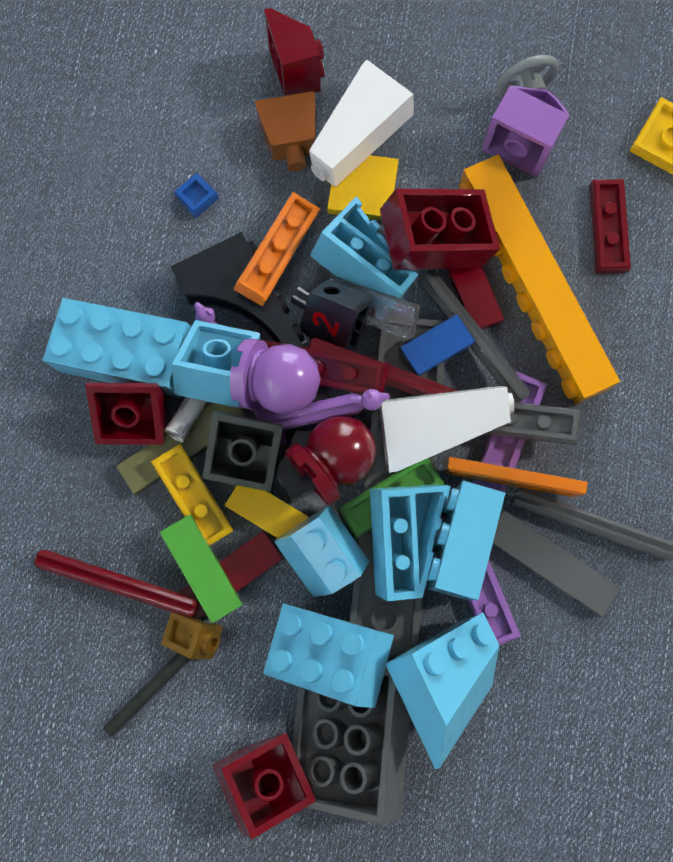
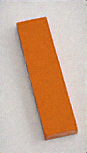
M292 192L233 290L263 307L320 208Z
M448 457L445 460L443 472L447 475L573 498L586 494L588 484L587 481L455 457Z

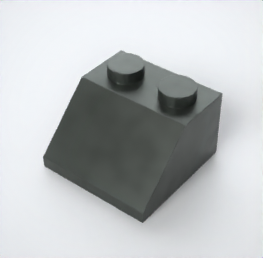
M213 411L202 479L271 492L281 447L283 424Z

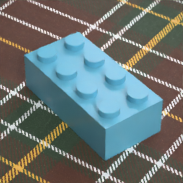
M62 298L42 361L61 373L108 383H158L167 395L181 398V396L174 394L171 364L191 326L184 321Z

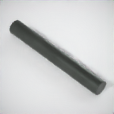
M177 653L103 726L104 731L113 737L190 659Z

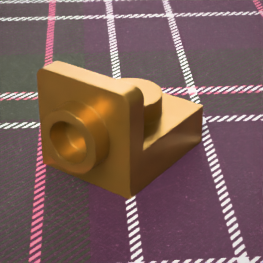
M171 612L161 645L189 659H212L219 647L223 626L217 623H205L194 617L188 618Z

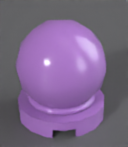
M252 338L243 340L238 346L237 351L243 353L239 366L231 367L230 393L232 400L240 402L239 408L253 410L261 404L272 412L289 414L300 411L311 404L316 397L321 378L317 363L306 350L292 344L275 345L268 348L267 343L263 340Z

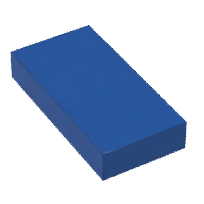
M456 314L400 347V352L414 374L422 376L474 345L475 340Z

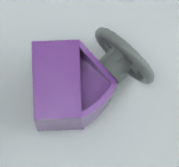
M550 55L532 56L514 64L504 72L497 84V90L503 96V99L492 117L482 147L483 151L493 156L499 154L501 160L536 178L551 154L569 117V113L563 104L546 89V86L556 77L559 70V63L556 58ZM546 66H549L548 72L541 77L540 72ZM526 69H529V70L523 72L522 74L517 75V74H519L520 72H522V71H524V70H526Z

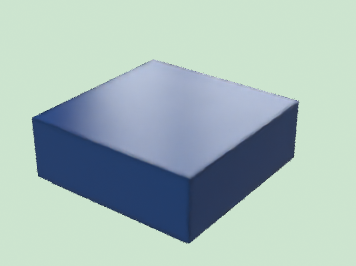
M195 173L173 192L175 198L195 218L219 199L218 193L198 173Z

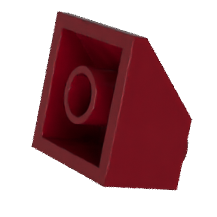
M272 8L264 9L268 49L284 96L311 91L315 93L321 92V78L325 77L321 61L324 59L321 40L314 39L310 26Z
M86 383L85 389L95 444L164 445L167 435L164 430L170 422L167 394L158 383Z
M286 732L245 746L212 764L240 832L251 840L316 802Z

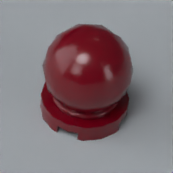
M332 416L314 428L309 434L307 446L302 447L296 442L285 451V455L301 477L308 473L313 479V484L316 486L313 491L329 506L340 498V494L337 491L338 485H352L366 476L373 466L377 449L372 433L360 420L347 416Z

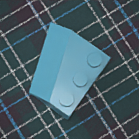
M484 613L453 624L385 664L435 769H439L493 685L500 645Z

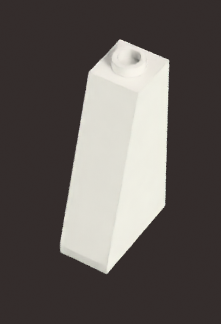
M366 60L309 150L312 162L311 169L315 176L321 181L327 180L334 187L339 185L414 115L413 93Z
M495 386L386 400L379 407L386 469L389 473L397 472L510 423V413H514L512 393H508L507 387Z

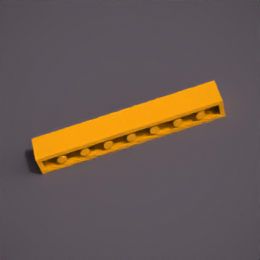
M499 154L465 168L459 189H485L500 250L494 256H498L502 264L504 279L508 284L512 283L517 293L516 300L520 309L523 312H527L530 317L534 336L538 341L542 340L547 350L546 358L552 369H557L563 380L561 386L565 395L572 399L575 405H578L612 389L620 380Z

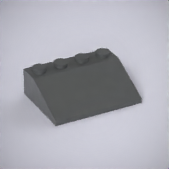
M387 667L385 668L375 708L353 706L301 687L298 688L292 747L316 799V802L306 808L379 825H385L401 819L410 715Z

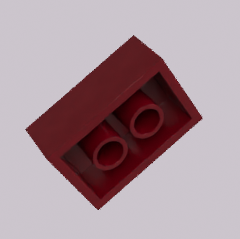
M396 188L380 208L393 270L481 268L500 250L485 189Z

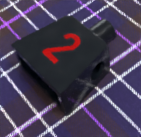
M325 280L311 291L303 286H299L293 293L291 303L304 310L300 329L311 339L318 338L353 351L357 348L374 298L331 280Z

